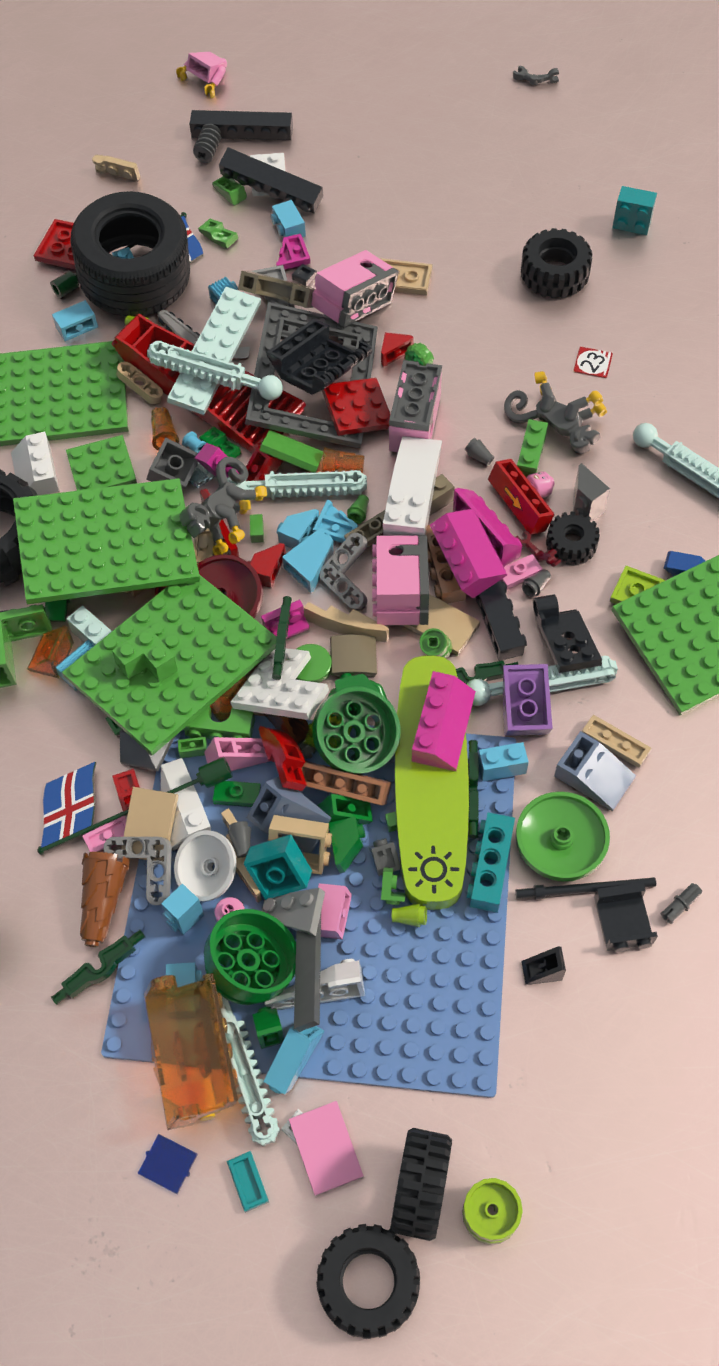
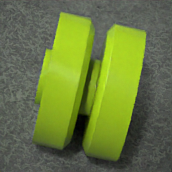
M497 1178L483 1179L474 1184L466 1195L462 1209L463 1223L469 1234L477 1241L488 1245L501 1244L509 1239L518 1228L523 1213L521 1199L516 1190L506 1181ZM489 1206L494 1207V1211L497 1212L496 1215L488 1213Z

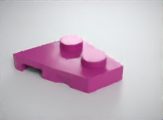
M301 234L283 238L276 266L283 265L285 270L298 267L301 264H311L310 256Z

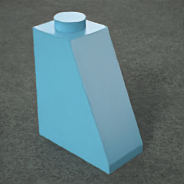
M318 529L282 557L284 569L310 593L315 590L320 580L319 574L322 566L334 553L332 537Z
M294 1025L290 1027L263 1082L268 1084L269 1088L275 1093L286 1094L296 1083L325 1030L314 1026L298 1032L294 1029Z

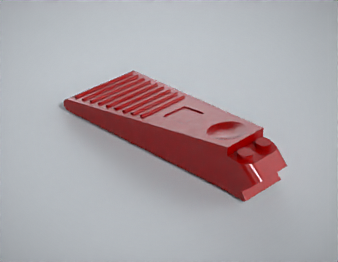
M137 314L114 337L115 340L112 342V346L125 362L131 363L151 379L166 395H169L180 373L179 371H173L172 369L151 363L147 356L150 344L155 341H162L169 345L188 349L189 351H192L195 344L162 328L141 314ZM245 371V374L254 376L253 374ZM220 384L204 415L191 412L225 433L227 437L253 454L257 446H261L271 429L245 424L252 388L242 385L241 390L235 389L232 391L231 387H225ZM284 390L277 399L269 400L268 408L299 415L304 412L306 403ZM275 431V432H277V433H279V434H282V435L285 433V432Z

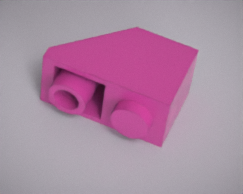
M206 443L195 459L208 472L217 477L216 466L218 462L228 456L219 447ZM226 466L225 473L227 478L229 477L228 471L234 467Z

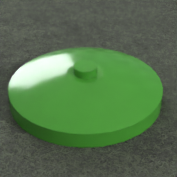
M550 792L535 798L524 808L516 827V843L521 857L536 873L556 881H574L590 875L601 865L609 848L610 831L602 812L588 799L570 792Z

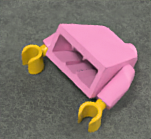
M211 52L189 53L184 67H178L176 74L178 78L180 77L181 81L187 79L186 71H189L205 82L211 83L204 87L205 96L210 92V98L215 97L214 88L219 85L226 73L227 62L224 58H220Z

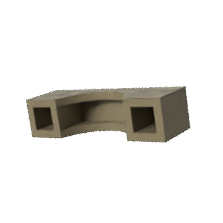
M241 271L238 290L277 298L305 308H313L311 303L312 293L315 288L252 271Z

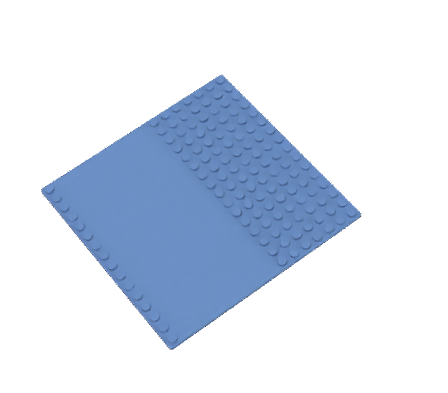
M212 712V720L223 722L229 718L231 713ZM254 715L255 724L252 738H261L259 733L260 726L276 729L265 716ZM307 720V723L312 732L314 720ZM353 727L348 728V735L351 738L356 736V731ZM184 729L175 736L162 764L180 759L178 740L190 739V737L185 736ZM466 733L467 756L469 755L468 742L470 740L478 741V753L480 749L515 744L517 741L513 737ZM330 737L328 740L329 746L336 748V739ZM206 739L207 748L212 741L210 739ZM368 739L366 742L369 750L374 749V742L371 739ZM317 749L314 754L312 753L311 758L305 759L308 762L331 767L321 758ZM349 749L347 757L352 761L355 759V752ZM394 753L384 766L361 774L392 782L386 805L370 803L373 821L363 825L366 837L362 838L363 848L345 873L340 874L335 865L331 841L330 848L327 847V852H331L329 866H324L322 875L311 873L307 888L299 890L318 888L320 883L346 886L352 894L343 940L321 937L320 972L334 964H339L345 959L359 960L365 996L320 1003V1025L317 1026L325 1031L298 1078L493 1098L497 1090L510 849L498 913L470 907L471 899L467 898L469 884L474 885L475 877L471 876L473 862L478 863L479 855H475L477 841H482L483 834L479 833L481 820H486L488 812L512 817L515 776L482 782L478 766V838L468 837L461 897L457 903L449 908L427 910V924L415 927L392 922V908L413 904L408 900L406 894L405 902H400L399 905L387 904L386 900H381L383 875L378 876L372 853L369 851V847L374 846V841L386 838L387 842H394L400 862L398 831L389 832L385 821V814L396 811ZM205 755L182 758L191 780L197 779L198 768L207 764ZM270 761L231 771L233 777L226 781L260 783L262 789L265 782L279 777L275 762ZM161 767L159 771H156L153 790L161 791ZM200 783L194 784L209 821L211 831L218 832L226 837L229 829L224 824L221 813L229 808L237 822L246 821L248 826L251 827L250 847L268 841L269 834L261 831L246 818L252 807L213 804L215 786L207 788L205 785L201 786ZM307 786L303 791H299L315 805L321 803L330 794H335ZM496 837L489 838L492 843L500 842ZM320 840L315 846L312 854L319 855ZM178 849L171 851L170 895L179 887L174 874V862ZM491 858L485 860V862L490 865L496 863V861ZM139 859L124 935L129 938L140 929L146 938L134 945L135 952L118 964L101 1054L105 1058L229 1070L233 1066H227L225 1060L230 1056H223L222 1051L226 1047H220L219 1041L222 1038H217L215 1031L220 1026L213 1002H209L202 995V1009H198V1017L168 1018L166 1014V964L195 962L198 970L202 971L203 980L206 976L204 946L210 932L217 923L214 916L216 905L224 898L233 897L241 901L245 909L262 911L265 899L261 894L262 900L257 902L235 872L230 887L223 895L211 901H200L204 916L183 935L179 930L174 932L167 925V919L163 916L164 910L162 905H152L148 902L146 897L147 860ZM158 864L154 868V875L160 878L164 874V868L161 864ZM401 869L394 871L393 875H397V887L392 889V892L405 893ZM483 880L480 882L483 886L486 887L492 885V883L488 880ZM154 881V884L158 885V889H159V884H160V885H164V881H162V882H156V881ZM159 890L154 892V897L158 899L163 896V893L159 892ZM288 928V930L291 932L292 936L296 941L297 931H295L292 928ZM295 976L285 989L295 985ZM198 985V994H202L201 985ZM229 1001L236 1020L245 1022L246 1028L242 1031H248L249 1036L244 1041L251 1042L252 1046L247 1050H253L255 1053L250 1060H257L258 1062L254 1069H260L262 1074L267 1075L282 1044L264 1049L260 1047L252 1014L266 1007L265 1002L242 1005ZM294 1007L277 1010L284 1039L290 1027L294 1025Z

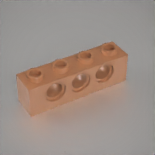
M428 525L426 532L428 563L431 564V568H429L431 580H435L436 583L434 585L435 596L447 604L465 601L466 593L461 590L441 547H436L440 545L430 525Z
M305 761L301 768L307 787L378 805L387 804L392 782L361 774L347 773Z

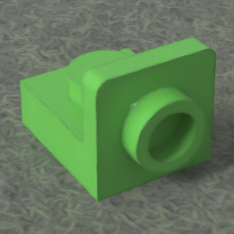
M384 867L381 900H386L387 904L399 905L400 902H405L406 893L392 892V889L397 887V875H393V868Z

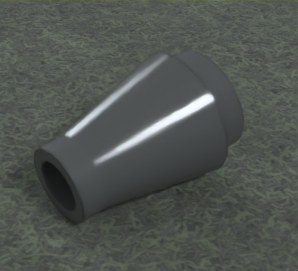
M473 438L465 448L468 456L484 463L486 466L490 465L495 458L480 439Z
M543 569L526 578L522 584L524 593L529 597L538 596L546 583L551 579L550 572Z
M246 821L232 823L229 825L230 830L228 834L237 857H246L250 848L251 827L248 826Z

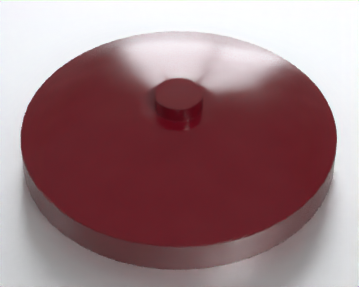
M224 554L211 556L197 564L199 574L250 616L256 617L263 601V586L258 573L247 561L237 556Z

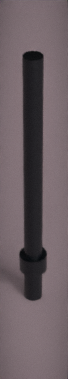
M656 878L549 887L534 885L533 888L515 889L516 899L534 897L536 900L545 899V896L596 892L599 888L644 882L645 888L656 887Z

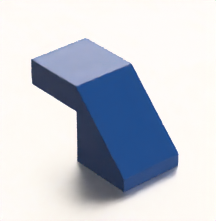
M669 551L664 569L674 577L706 560L697 555Z

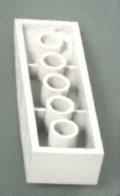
M402 436L383 520V536L417 535L419 537V535H426L442 440Z

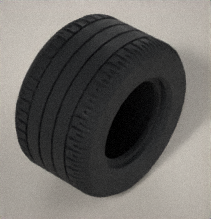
M133 191L117 192L95 200L84 208L76 218L71 230L70 241L77 279L83 293L94 305L107 312L121 316H136L137 314L144 316L167 308L182 295L190 277L187 230L180 214L167 202L146 193ZM129 245L152 248L149 253L131 259L119 258L109 254L115 249Z

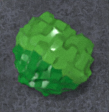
M414 343L407 348L404 360L419 362V365L426 366L427 363L433 364L434 357L426 345Z

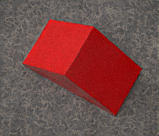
M385 332L381 350V366L384 368L405 356L407 348L414 344V337L412 335Z

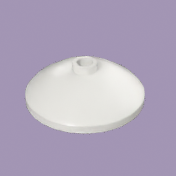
M210 830L198 831L187 837L179 847L174 862L176 882L178 886L183 883L200 901L217 899L227 891L234 879L236 872L235 851L229 840L222 834Z

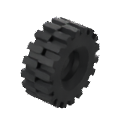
M571 511L570 515H567L566 512L562 513L561 517L557 515L555 520L550 522L548 528L547 550L555 549L557 551L554 555L555 558L558 557L561 563L563 560L567 561L566 565H571V562L579 565L581 560L584 564L588 558L591 559L597 550L600 537L599 527L596 528L597 523L595 521L590 522L591 517L589 516L584 518V513L579 512V515H575V511ZM573 533L578 535L581 539L578 541H571L567 539L565 535Z

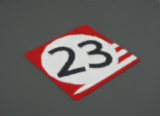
M580 347L574 372L607 378L613 353Z

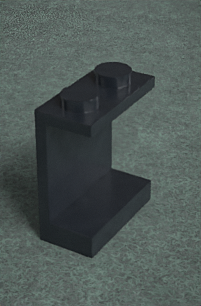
M644 882L596 890L594 899L607 951L624 952L629 947L636 946L639 949L651 947L656 941L658 935L657 932H652L643 900L646 891Z

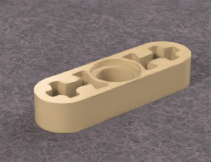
M121 362L118 364L116 376L148 403L158 404L161 402L163 391L157 384L131 363ZM135 381H142L144 385H137Z

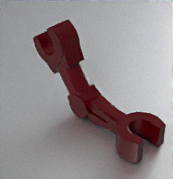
M524 530L522 533L525 540L520 539L518 535L516 536L520 540L522 547H526L538 562L546 561L552 567L561 563V560L556 559L554 556L557 553L555 549L544 553L530 542L531 534L527 530Z

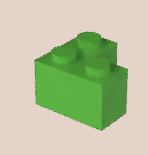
M150 627L112 650L116 665L128 679L148 668L155 678L161 682L178 671L175 656Z

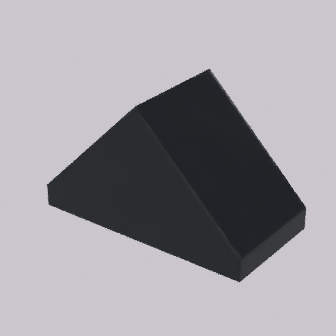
M560 946L521 961L526 985L562 981L566 972L562 947Z

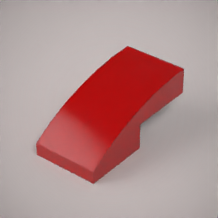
M134 769L112 775L123 811L129 809L133 787L140 788Z

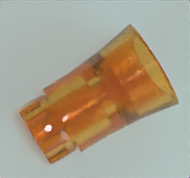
M165 407L153 409L151 412L153 447L159 451L165 437L179 444V437L175 431L168 409Z
M324 447L322 472L357 470L363 473L364 455H355V453Z

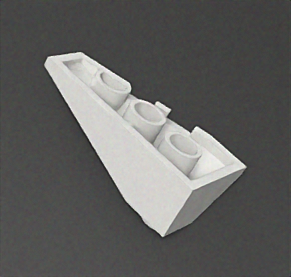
M182 758L161 765L162 792L170 791L192 781ZM194 785L174 793L179 794L170 838L171 851L179 849L183 841L193 833L202 830L211 831L209 821Z
M345 959L339 964H334L320 972V1003L365 996L359 960ZM295 985L285 989L274 999L265 1001L266 1007L277 1008V1010L293 1008Z

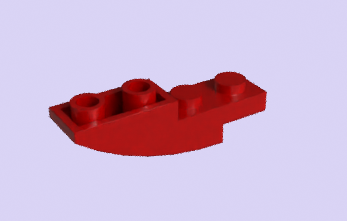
M260 726L259 733L268 761L275 762L282 787L303 791L307 785L301 769L305 764V759L299 746L287 733Z

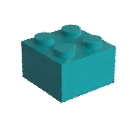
M622 186L617 200L612 228L647 235L652 221L657 193Z
M291 834L251 846L244 861L245 868L265 900L306 889L312 873L311 867Z

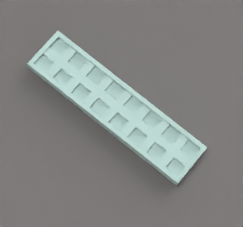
M225 287L192 352L231 363L261 304V298ZM180 373L167 397V403L204 415L220 384Z

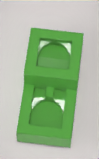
M208 219L198 228L199 232L226 249L239 239L236 232L224 229L222 222Z

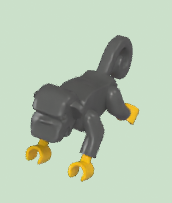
M540 371L534 373L535 382L540 384L541 396L543 395L542 399L536 404V410L524 414L512 412V404L516 399H520V402L516 404L518 411L526 408L528 398L523 391H513L506 398L504 411L511 421L525 423L529 419L539 418L547 422L562 436L570 437L571 447L576 453H586L591 449L590 445H594V443L601 439L600 433L597 430H592L590 425L581 427L582 422L593 417L594 413L599 417L607 413L606 407L602 403V395L598 391H592L587 398L584 396L568 403V405L561 404L556 401L552 388L547 382L545 372ZM591 401L593 402L594 406L592 409L587 408L578 412L579 409L588 406V403Z
M224 457L218 462L216 476L219 487L216 492L211 494L201 504L191 503L181 511L179 516L182 525L187 526V530L193 538H196L207 528L210 530L213 541L217 544L212 549L214 555H223L229 548L226 543L222 542L224 539L219 526L220 521L225 518L227 519L229 528L233 530V532L229 533V541L232 544L238 543L244 538L245 533L243 530L238 529L240 525L236 513L246 514L247 510H251L249 500L261 501L263 497L267 496L265 486H257L254 490H244L228 482L225 473L226 466L234 467L228 471V476L232 481L243 483L248 478L246 466L234 457Z

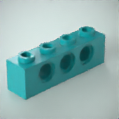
M488 812L486 820H481L479 833L483 834L482 841H477L475 855H479L478 863L473 862L471 876L475 877L474 885L469 884L467 898L471 899L470 907L498 913L515 817ZM496 837L500 842L492 843L489 838ZM491 858L495 860L496 863L490 865L487 864L485 860ZM483 880H488L492 883V885L486 887L483 886L480 882Z

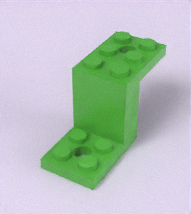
M43 604L31 605L21 609H10L0 613V688L17 685L11 642L53 633L51 622Z

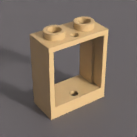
M278 815L273 816L269 827L268 841L281 838L282 834L319 839V855L302 852L314 874L322 875L324 866H329L331 852H327V847L330 848L332 834L328 833L329 823Z

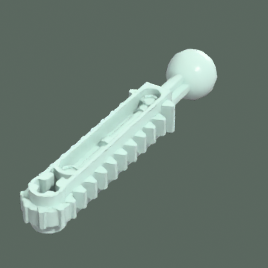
M162 341L153 342L150 344L149 350H147L150 362L157 366L192 375L202 380L205 379L225 387H231L232 391L235 389L241 390L242 385L259 390L260 395L267 400L277 399L283 391L282 382L278 377L267 375L260 379L245 374V367H241V363L235 365L234 363H228L211 356L189 351L188 349L169 345Z
M641 423L636 426L633 431V440L639 447L647 448L652 446L663 453L662 461L668 467H672L719 498L718 467L685 447L682 442L676 441L673 445L668 444L658 437L657 429L652 424Z
M357 470L343 472L320 471L319 473L295 472L294 474H274L271 471L270 474L265 475V480L263 481L245 480L243 483H236L229 477L227 478L229 483H233L244 490H254L257 486H265L267 489L266 498L271 497L272 500H275L276 497L290 498L296 496L298 498L299 496L358 495L367 489V476Z
M601 656L602 666L563 673L558 672L556 665L548 666L550 693L611 682L616 678L618 670L616 661L611 660L609 656ZM473 679L467 683L469 687L476 691L473 706H482L487 703L491 696L503 694V681L488 684L482 679Z
M206 975L201 983V993L206 1000L214 1003L220 1026L215 1031L217 1038H222L219 1041L220 1047H226L222 1051L223 1056H230L225 1060L227 1066H233L228 1072L230 1075H236L231 1081L233 1085H239L235 1089L236 1094L242 1095L238 1099L239 1104H246L241 1111L243 1114H249L244 1119L246 1124H251L248 1132L252 1136V1141L262 1146L274 1143L280 1128L277 1124V1118L271 1117L275 1113L274 1109L267 1108L271 1104L270 1098H263L268 1094L267 1089L260 1088L265 1082H263V1079H257L262 1074L260 1069H254L258 1062L257 1060H250L255 1053L253 1050H247L252 1046L251 1042L244 1041L249 1036L248 1031H242L246 1028L245 1022L236 1020L229 1001L213 988ZM262 1118L265 1125L271 1127L267 1130L268 1134L264 1136L262 1132H258L261 1130L258 1120Z

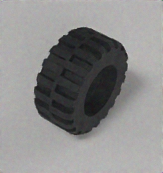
M551 228L550 231H547V229L543 230L540 234L536 233L523 248L521 262L522 280L528 288H532L534 293H540L543 297L551 296V298L556 299L557 297L566 298L567 295L572 296L577 291L579 292L583 289L589 280L592 250L587 241L582 236H577L573 231L568 232L567 229L557 230V228ZM558 261L565 263L566 265L556 266L548 264L546 262Z
M418 1128L408 1130L390 1229L395 1234L427 1241L436 1238L452 1147V1139L448 1135Z
M360 1224L357 1228L344 1230L343 1234L338 1237L335 1236L330 1241V1246L327 1249L325 1248L321 1262L318 1264L316 1284L321 1305L331 1321L339 1329H342L351 1336L362 1337L363 1339L387 1336V1334L399 1329L408 1320L416 1306L420 1290V1271L416 1262L417 1259L404 1239L398 1237L391 1229L386 1230L382 1228L381 1225L366 1226V1224ZM363 1254H374L383 1258L391 1267L394 1275V1288L389 1299L381 1306L373 1309H364L353 1304L347 1297L343 1287V1276L346 1267L354 1258Z

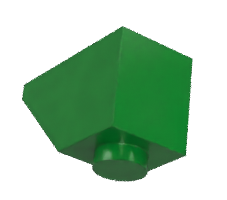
M330 794L317 805L331 817L330 822L356 817L358 823L363 825L373 821L370 802Z
M356 817L329 822L335 865L340 874L345 873L363 848L362 838L366 837L363 824H359Z
M264 1007L259 1009L257 1013L252 1014L261 1049L283 1043L284 1035L277 1008Z

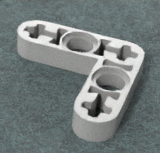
M352 533L322 566L319 575L321 580L346 605L360 611L366 607L367 597L344 574L365 551L368 543L363 535ZM356 539L359 540L358 542L360 543L358 547L355 546L356 544L354 543ZM347 548H350L353 551V554L350 551H348ZM346 553L348 555L347 561L344 564H340L339 557ZM329 570L332 571V575L337 578L335 581L332 578L328 577L329 575L327 574V572ZM342 582H347V590L343 593H340V584ZM351 594L359 598V604H355V600L350 597Z
M110 837L105 841L104 852L117 854L118 858H123V856L126 858H147L146 897L150 904L161 905L170 896L171 843L167 838ZM136 841H140L143 846L139 854H135L132 850V846ZM159 842L161 845H164V849L160 850V853L159 850H155V845H159ZM115 844L126 845V850L114 851L111 850V846ZM154 857L164 858V861H161V860H156V861H154ZM158 864H161L164 868V874L160 878L154 875V868ZM154 881H156V882H162V881H164V885H160V884H159V889H158V885L154 884ZM158 890L163 893V896L159 897V899L154 897V892H158Z

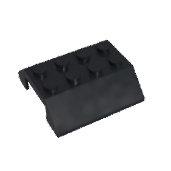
M314 318L268 350L266 355L282 380L313 395L324 390L372 354V348L370 345L359 341L358 349L353 351L329 339L330 325Z

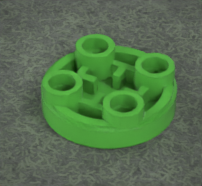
M305 644L296 648L309 651L311 659L295 680L320 683L330 677L332 661L329 652L325 648L316 644Z

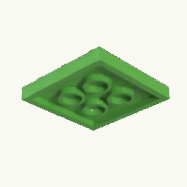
M123 435L66 449L77 491L137 484Z

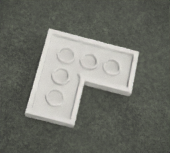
M286 648L280 680L272 678L275 650H273L260 662L231 701L233 709L309 720L329 692V688L324 683L295 680L311 659L309 651Z

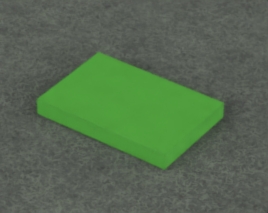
M269 430L260 447L261 452L313 473H316L324 454L319 449L272 430Z

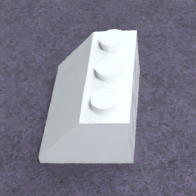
M41 432L25 436L11 452L15 475L26 481L28 486L33 488L38 495L59 492L51 448L46 433Z

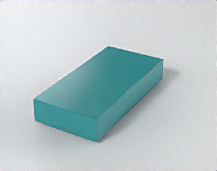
M251 1151L228 1160L227 1164L244 1212L246 1213L269 1203Z

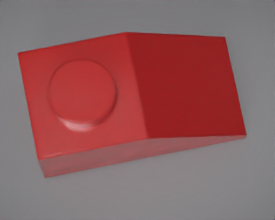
M257 446L246 465L248 470L246 481L265 480V475L270 474L271 471L276 474L283 460L261 452V446Z
M279 543L253 555L252 560L248 561L258 573L262 586L272 588L283 564L282 557L286 554L285 544Z

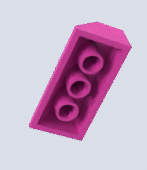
M454 489L453 512L468 509L475 510L503 567L519 559L522 550L520 540L514 537L507 525L502 524L497 518L496 513L486 506L481 496L478 497L473 490Z
M474 509L446 513L430 524L461 590L470 597H476L508 575Z
M432 672L412 748V762L452 771L457 770L476 691L454 675Z

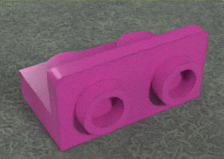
M300 599L291 603L288 636L286 639L309 629V624L304 617V607ZM281 608L261 616L262 625L276 637Z

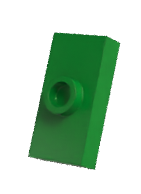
M223 781L215 785L213 804L252 807L261 791V784Z

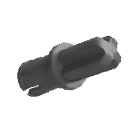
M691 883L679 896H674V901L660 913L664 920L668 918L667 922L672 924L684 911L690 909L689 906L702 894V889L697 884Z

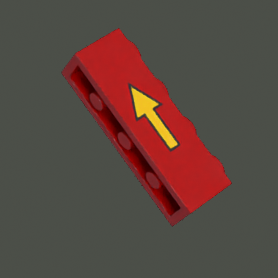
M512 459L496 461L488 481L531 535L546 532L555 515Z

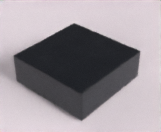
M301 264L292 274V279L304 286H308L315 278L317 271Z

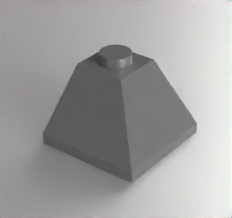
M121 729L120 762L124 765L159 771L174 738L152 756Z

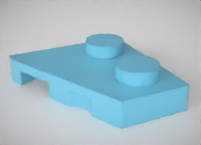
M327 500L313 528V533L320 529L325 534L328 533L334 541L343 543L346 540L344 535L357 528L358 525L352 519H348L343 511H338L333 506V502Z

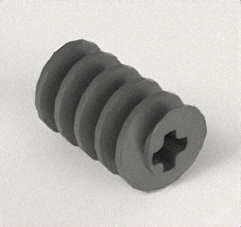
M205 124L202 127L193 148V154L203 163H210L221 141L220 129L213 124Z

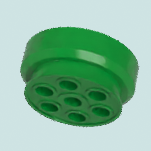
M349 687L329 696L318 708L312 727L313 741L321 758L332 768L352 774H364L384 766L396 752L401 734L400 721L393 705L381 693L366 687ZM350 704L356 707L357 712L355 716L349 713L348 707ZM331 714L337 717L338 722L336 726L329 722ZM368 717H372L375 721L373 728L367 724ZM349 727L355 729V738H351L348 735ZM330 737L336 739V748L329 746L328 740ZM368 739L374 742L373 750H369L366 746ZM349 749L355 752V759L353 761L347 757Z
M254 909L232 911L216 923L206 940L204 962L208 980L221 996L237 1004L252 1005L274 999L285 990L295 976L296 941L288 928L268 913Z

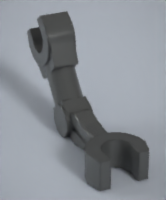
M518 66V72L513 71V78L522 81L525 79L530 81L532 85H537L547 80H550L551 83L559 82L557 76L559 71L558 68H553L548 74L532 75L528 73L525 67Z

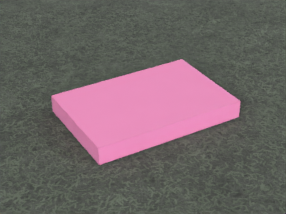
M337 1101L289 1119L315 1196L364 1177Z

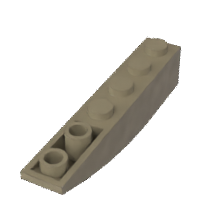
M443 474L436 477L430 515L454 501L455 487ZM385 510L344 535V538L347 539L352 533H359L367 539V547L377 544V536H383ZM356 539L354 543L356 544L355 546L358 547L360 543L358 542L359 540Z

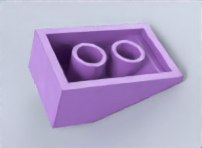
M548 664L503 665V720L505 736L548 735L553 729Z

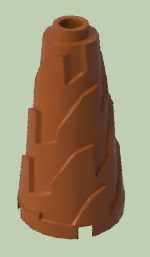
M86 852L83 854L81 864L83 865L80 936L81 940L85 941V946L99 947V944L103 943L104 939L107 938L112 914L115 912L119 893L122 891L127 870H129L130 860L124 856L122 862L117 861V854L106 852H89V856Z

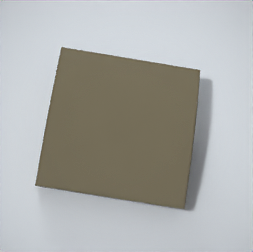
M336 635L330 637L331 675L341 677L345 673H350L352 676L354 674H365L367 677L373 678L376 676L375 636Z

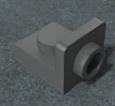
M386 838L374 841V846L369 847V851L372 853L378 876L383 875L384 867L393 868V872L400 870L401 866L394 842H387Z

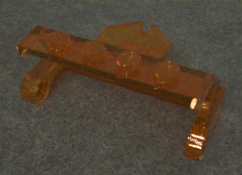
M213 973L205 974L200 981L177 987L174 975L161 976L151 980L144 993L151 1033L152 1062H155L153 1070L160 1086L167 1130L192 1126L199 1118L232 1107L238 1101L235 1087L238 1083L236 1069H232L230 1059L233 1057L231 1044L226 1041L225 1035L228 1031L227 1021L225 1018H222L220 1010L223 1007L222 996L220 993H217Z

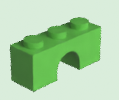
M528 420L517 463L518 468L525 477L538 472L540 456L546 439L547 422Z
M209 706L184 728L185 736L190 738L206 737V739L213 740L214 737L252 738L255 724L254 712L232 708L227 720L215 722L212 720V712Z

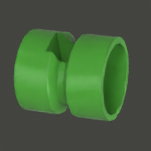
M431 628L421 635L420 648L427 656L449 657L452 652V642L443 631Z

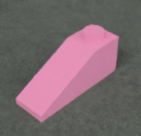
M214 737L204 752L207 764L224 756L231 771L270 762L267 759L261 738Z

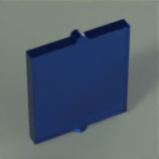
M158 1134L150 1151H146V1158L138 1174L178 1194L186 1177L190 1176L189 1171L198 1154Z

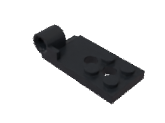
M555 594L533 598L535 620L559 673L602 666V658L579 611L574 609L559 612L558 600Z

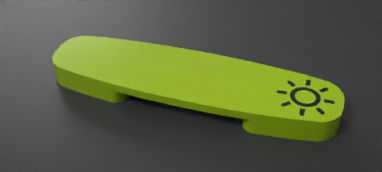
M419 656L408 661L403 668L397 715L401 728L400 741L395 752L398 848L401 874L408 900L413 905L420 903L421 906H426L427 910H440L449 908L457 903L462 894L466 867L469 818L467 740L465 733L456 771L412 762V748L432 672L435 671L457 677L455 666L446 658L440 656Z

